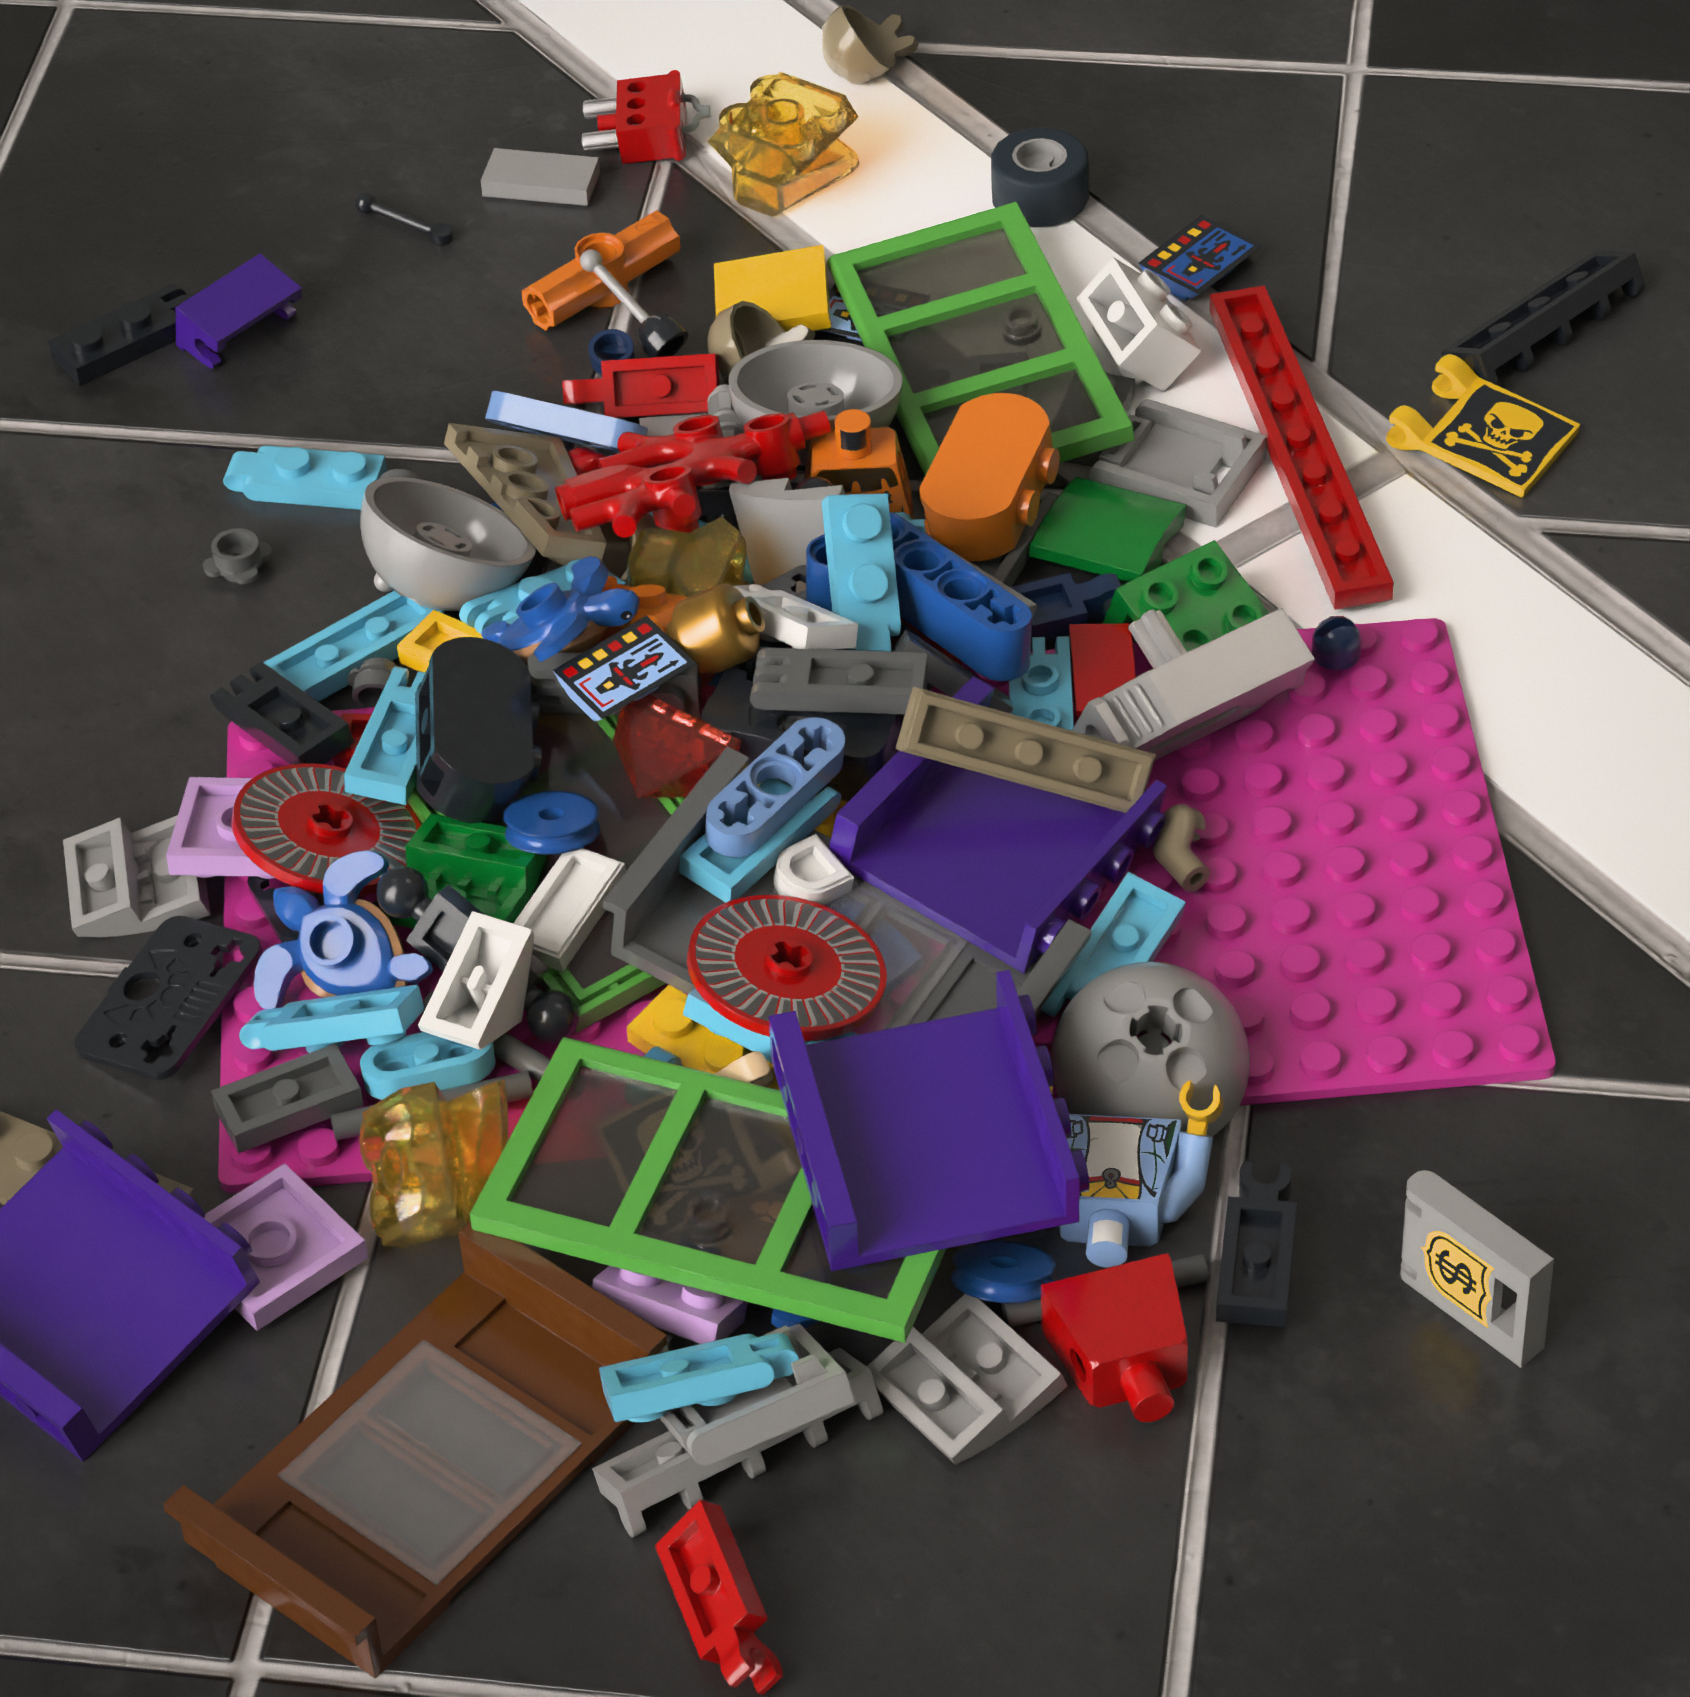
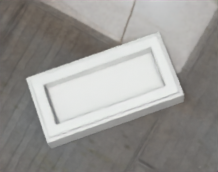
M584 848L562 853L513 923L532 929L535 935L532 954L548 967L564 972L605 912L603 900L626 872L625 863Z

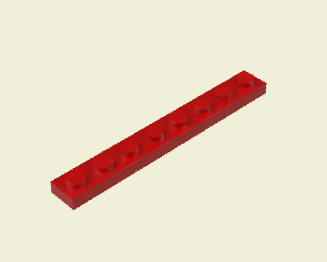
M1265 285L1210 294L1211 317L1260 434L1267 436V451L1334 610L1393 600L1394 581Z

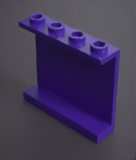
M973 676L953 698L989 708L994 687ZM899 750L837 813L829 849L850 873L1024 974L1045 953L1068 919L1073 920L1077 917L1084 920L1095 907L1102 887L1108 881L1116 884L1122 879L1133 860L1134 852L1140 845L1149 848L1155 842L1166 821V815L1160 812L1167 785L1156 780L1136 803L1124 813Z
M1010 970L996 972L997 1008L805 1045L796 1011L768 1016L771 1061L831 1271L1079 1222L1080 1193L1087 1192L1090 1188L1086 1161L1081 1150H1070L1067 1139L1071 1138L1072 1131L1067 1104L1063 1097H1052L1049 1087L1054 1085V1074L1049 1051L1046 1045L1035 1046L1032 1035H1036L1037 1027L1032 1001L1028 994L1018 996Z
M56 1109L47 1120L63 1148L0 1208V1396L84 1462L260 1283V1280L247 1257L252 1252V1248L236 1229L225 1222H222L216 1228L204 1219L205 1213L202 1208L185 1191L176 1187L169 1193L158 1185L159 1179L155 1173L139 1157L130 1153L123 1159L112 1151L113 1145L110 1140L93 1123L84 1120L81 1124L77 1125Z

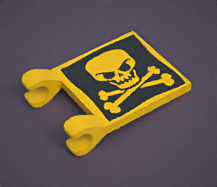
M1448 354L1436 363L1435 371L1442 374L1438 375L1433 381L1432 390L1442 398L1459 400L1434 428L1415 409L1405 405L1399 406L1389 417V422L1395 424V426L1387 432L1386 441L1391 447L1398 450L1424 451L1524 498L1577 436L1581 424L1478 377L1461 358Z

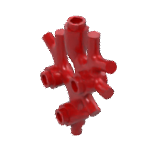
M824 410L800 418L793 412L789 414H767L748 421L743 427L744 433L723 437L719 418L715 415H701L683 420L673 427L674 434L655 437L624 432L620 435L617 442L620 453L598 459V470L565 479V484L555 487L561 513L565 521L572 520L577 533L612 522L615 534L627 538L635 533L641 518L652 512L655 525L663 528L665 536L678 537L689 534L699 528L698 519L702 516L696 485L705 486L721 480L749 484L755 479L756 475L761 476L762 480L794 479L797 476L796 467L801 463L798 451L805 449V441L831 433L827 414Z

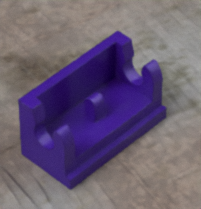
M259 253L176 306V346L182 351L187 350L207 367L214 368L222 363V360L209 348L218 353L226 348L227 341L272 312H275L284 319H290L297 314V311L288 302L295 303L302 298V287Z

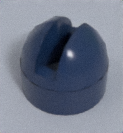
M617 329L603 330L593 336L589 342L588 352L591 366L601 377V361L635 359L633 341L624 331Z
M1329 616L1319 622L1312 637L1314 661L1318 665L1331 670H1343L1354 666L1361 657L1362 638L1359 629L1350 619L1344 616Z

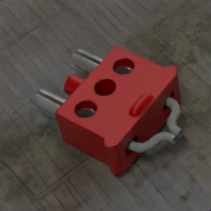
M672 70L669 74L617 80V97L585 100L583 102L585 118H597L598 131L583 133L582 147L585 152L619 148L622 164L670 158L680 161L686 157V134L695 131L702 119L711 117L710 105H701L696 96L684 93L681 73L678 70ZM686 102L692 103L693 108L698 112L689 125H687Z

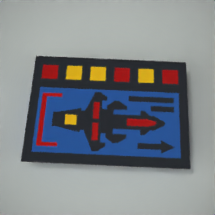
M1200 215L1138 264L1143 271L1148 269L1158 275L1170 288L1171 294L1187 301L1200 295L1216 281L1224 278L1238 264L1263 245Z

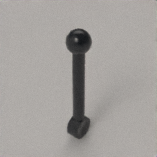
M370 192L360 193L355 200V205L360 212L370 213L373 211L428 234L435 245L444 246L453 240L450 225L445 223L435 225L427 223L377 202L375 196Z

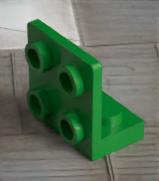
M1213 540L1116 588L1103 624L1132 623L1141 619L1144 613L1152 609L1155 612L1161 610L1181 644L1189 652L1269 614V612L1218 543Z

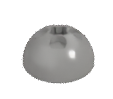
M801 340L768 346L745 356L732 368L728 382L732 405L742 427L748 421L767 414H789L793 412L800 418L824 410L827 414L831 430H835L836 416L840 412L849 409H858L866 412L870 416L871 428L889 427L899 406L903 377L900 369L892 360L867 347L830 340ZM810 440L805 441V449L798 451L801 461L800 466H806Z
M407 477L381 478L371 482L365 489L361 505L360 529L366 554L379 577L393 591L415 601L419 606L439 611H460L462 606L470 600L516 584L528 569L535 555L536 548L503 511L466 492L439 483Z
M1137 962L1111 969L1094 978L1072 998L1063 1011L1051 1046L1050 1058L1054 1074V1087L1058 1097L1065 1099L1069 1114L1180 1119L1181 1131H1187L1189 1118L1184 1113L1179 1102V1093L1182 1086L1187 1081L1192 1080L1194 1084L1193 1096L1190 1101L1192 1109L1204 1110L1211 1105L1214 1085L1218 1087L1223 1098V1111L1214 1122L1208 1124L1207 1135L1213 1137L1224 1128L1239 1108L1248 1084L1250 1070L1249 1044L1243 1024L1235 1008L1227 997L1210 981L1191 970L1174 964ZM1142 1031H1145V1032H1146V1034H1144V1035L1140 1036L1139 1038H1137V1035H1138L1140 1032H1142ZM1162 1033L1166 1034L1170 1038L1172 1042L1170 1045L1168 1041L1162 1036Z

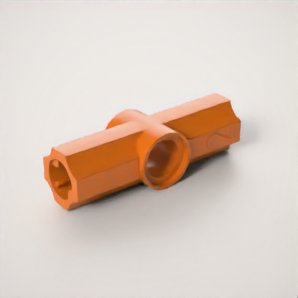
M656 210L615 235L594 233L579 240L574 248L575 259L522 290L523 306L530 313L533 322L543 330L548 331L588 306L607 308L620 304L621 301L594 272H588L582 268L580 264L581 255L590 249L598 251L602 256V265L629 293V281L681 251L680 237L672 227L669 218Z

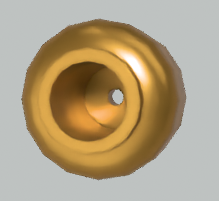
M720 584L680 600L672 613V621L668 622L666 634L698 664L700 674L709 676L755 657L760 646V632L765 629V620L759 604L753 597H744L737 588L728 584Z

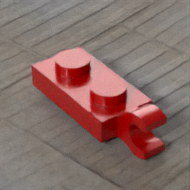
M718 354L601 361L602 378L562 381L563 404L574 405L604 402V415L614 418L708 413V397L720 385Z
M699 1500L655 1544V1548L700 1659L720 1664L724 1678L732 1687L737 1688L750 1676L757 1693L764 1695L783 1677V1670L779 1660L754 1633L768 1620V1616L722 1507Z

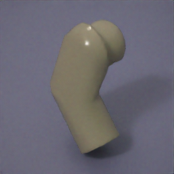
M1178 804L1170 807L1163 813L1166 815V821L1154 842L1153 854L1156 860L1185 891L1193 892L1201 888L1210 875L1207 866L1190 849L1191 843L1200 839L1199 834L1195 832L1196 829L1205 830L1206 823L1203 814L1199 810L1190 808L1186 804Z

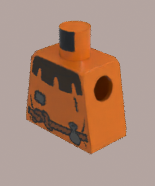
M849 409L840 412L836 416L835 430H831L829 434L810 439L804 479L822 477L832 482L835 486L843 485L845 495L888 493L889 511L904 512L914 519L912 489L895 430L890 427L871 428L870 416L866 412L858 409Z

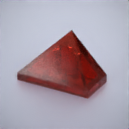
M650 694L637 701L634 700L621 708L613 737L614 745L637 798L687 797L724 749L728 746L739 752L742 740Z

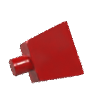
M1168 1253L1041 1285V1329L1090 1405L1101 1408L1128 1401L1134 1417L1141 1422L1157 1421L1171 1412L1174 1407V1399L1170 1390L1179 1388L1187 1382L1188 1342L1172 1261Z

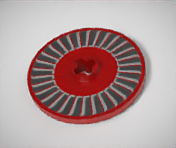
M314 763L279 766L253 777L239 791L234 803L231 821L232 830L239 847L254 864L282 882L319 894H323L324 875L330 865L339 858L354 852L370 850L382 854L389 862L387 871L397 866H407L405 845L420 828L421 823L408 803L402 805L346 793L344 785L346 768ZM382 875L363 887L358 896L376 893L377 884Z
M754 895L721 904L707 913L698 922L691 935L687 952L688 973L693 985L702 998L729 1021L770 1037L768 1016L796 1011L804 1041L824 1040L847 1034L862 1026L876 1013L881 1004L887 981V970L883 956L876 943L860 926L829 907L791 896Z

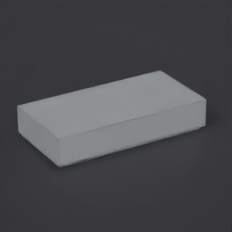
M494 148L481 179L482 196L588 206L600 175L599 157Z

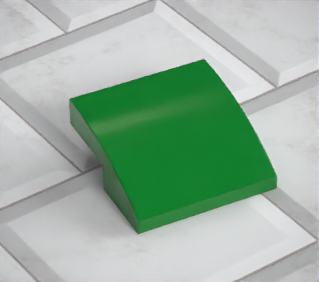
M1076 477L1061 492L1044 517L1030 544L1029 556L1099 575L1116 574L1119 580L1130 582L1161 566L1164 544L1183 528L1187 505Z
M432 813L405 845L406 864L424 876L429 888V897L432 900L437 892L450 885L485 915L510 923L515 922L527 905L541 874L547 854L524 852L511 846L505 838L507 827L482 822L466 823ZM381 908L393 925L414 929L418 923L412 917H392Z

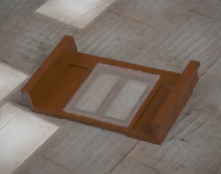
M471 1221L458 1232L464 1272L212 1505L183 1485L163 1503L165 1512L180 1522L186 1543L215 1562L216 1567L375 1679L450 1606L449 1601L576 1476L590 1463L595 1464L636 1423L629 1420L614 1421L603 1393L599 1367L659 1354L668 1344L666 1334L517 1241L472 1230Z

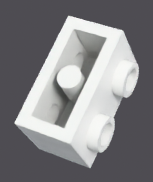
M1113 257L1076 300L1092 323L1094 333L1106 345L1113 356L1116 368L1125 377L1135 378V384L1139 385L1144 380L1164 392L1202 351L1189 332L1193 324L1182 310L1170 303L1167 296L1171 290L1158 275L1148 269L1139 273Z

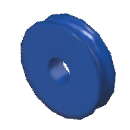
M542 791L526 795L512 802L504 811V822L508 825L505 831V838L511 846L524 852L536 854H561L578 850L593 842L600 833V823L596 820L599 816V807L591 798L568 791Z
M1003 1240L981 1241L958 1249L952 1258L957 1268L951 1276L954 1286L966 1295L984 1301L1022 1303L1041 1299V1285L1054 1282L1050 1276L1056 1266L1052 1256L1040 1248L1024 1243Z

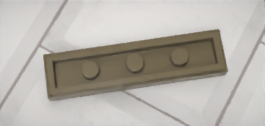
M917 687L912 688L895 748L913 755L1124 813L1146 792L1156 754Z

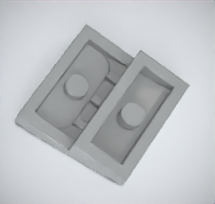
M789 478L752 481L749 484L731 483L729 493L754 583L763 586L795 567L806 565V548L808 544L815 538L825 534L821 502L827 495H845L843 485L792 490ZM802 581L796 582V593L806 590V583Z
M178 815L133 833L129 831L121 818H117L63 840L72 930L77 937L126 936L156 931L159 925L174 916H186L198 920L211 915L206 878L194 875H169L166 854Z
M966 1294L953 1304L924 1333L921 1334L912 1327L906 1343L893 1341L867 1366L871 1369L877 1392L955 1465L998 1442L1028 1421L1068 1386L1062 1374L980 1299Z

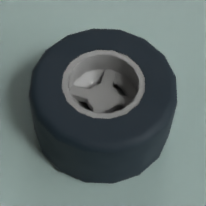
M1047 127L1027 128L1009 134L997 143L991 154V194L993 206L996 208L1017 202L1030 227L1055 226L1070 221L1083 211L1089 200V159L1087 148L1077 137L1063 130Z

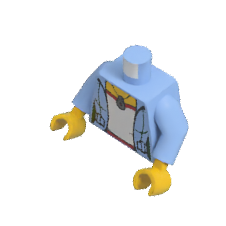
M1192 1080L1187 1081L1182 1086L1179 1093V1102L1184 1113L1189 1118L1187 1131H1181L1180 1119L1069 1114L1072 1135L1067 1141L1071 1151L1081 1150L1083 1152L1089 1174L1090 1188L1089 1191L1080 1193L1079 1222L1059 1226L1061 1238L1067 1242L1087 1243V1259L1097 1266L1106 1268L1121 1265L1126 1261L1128 1245L1151 1247L1158 1243L1164 1223L1177 1221L1204 1191L1213 1137L1207 1135L1208 1124L1214 1122L1223 1111V1098L1216 1085H1214L1213 1101L1204 1110H1195L1190 1107L1194 1090ZM1050 1086L1049 1088L1052 1094L1053 1086Z

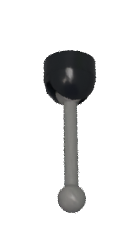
M586 250L580 257L582 268L588 272H594L641 323L638 341L647 356L652 358L675 355L685 344L689 335L683 326L668 314L649 316L602 265L601 254L596 250Z

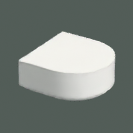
M815 834L787 847L780 853L776 862L773 881L779 895L802 898L825 905L850 893L854 876Z

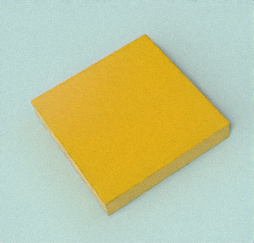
M824 245L714 263L716 317L721 311L741 301H747L765 309L785 332L800 324L812 331L831 328L828 269Z

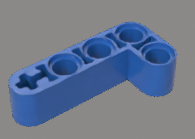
M890 512L900 617L974 671L990 680L1012 681L1026 674L1030 667L1031 609L1020 599L906 519ZM825 534L812 540L806 548V601L832 612Z

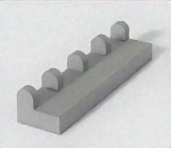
M842 1348L835 1349L828 1354L846 1371L855 1403L709 1466L697 1464L670 1431L665 1432L592 1468L600 1493L617 1507L624 1528L633 1538L646 1531L645 1521L641 1513L642 1510L676 1493H679L684 1505L691 1509L699 1500H703L698 1482L741 1462L748 1476L754 1478L766 1472L761 1451L802 1431L808 1443L815 1448L828 1441L823 1421L858 1404L867 1420L883 1414V1408L871 1369ZM795 1376L787 1378L793 1387L797 1385Z

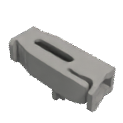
M1283 608L1189 652L1185 650L1161 610L1155 612L1152 609L1144 613L1141 619L1132 622L1128 629L1153 669L1106 695L1089 701L1072 731L1156 754L1155 760L1252 714L1275 695L1287 689H1296L1302 686L1306 670L1312 665L1315 658Z

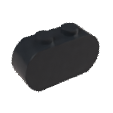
M459 637L448 640L433 651L423 680L415 692L417 791L435 810L461 822L490 823L504 818V811L512 802L520 798L526 783H534L539 774L542 751L540 746L533 745V733L539 718L540 702L538 698L531 697V677L528 666L510 649L494 641L478 637Z

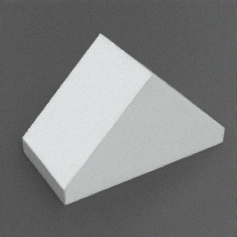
M472 911L418 1024L420 1030L481 1050L522 1022L535 937L532 929Z

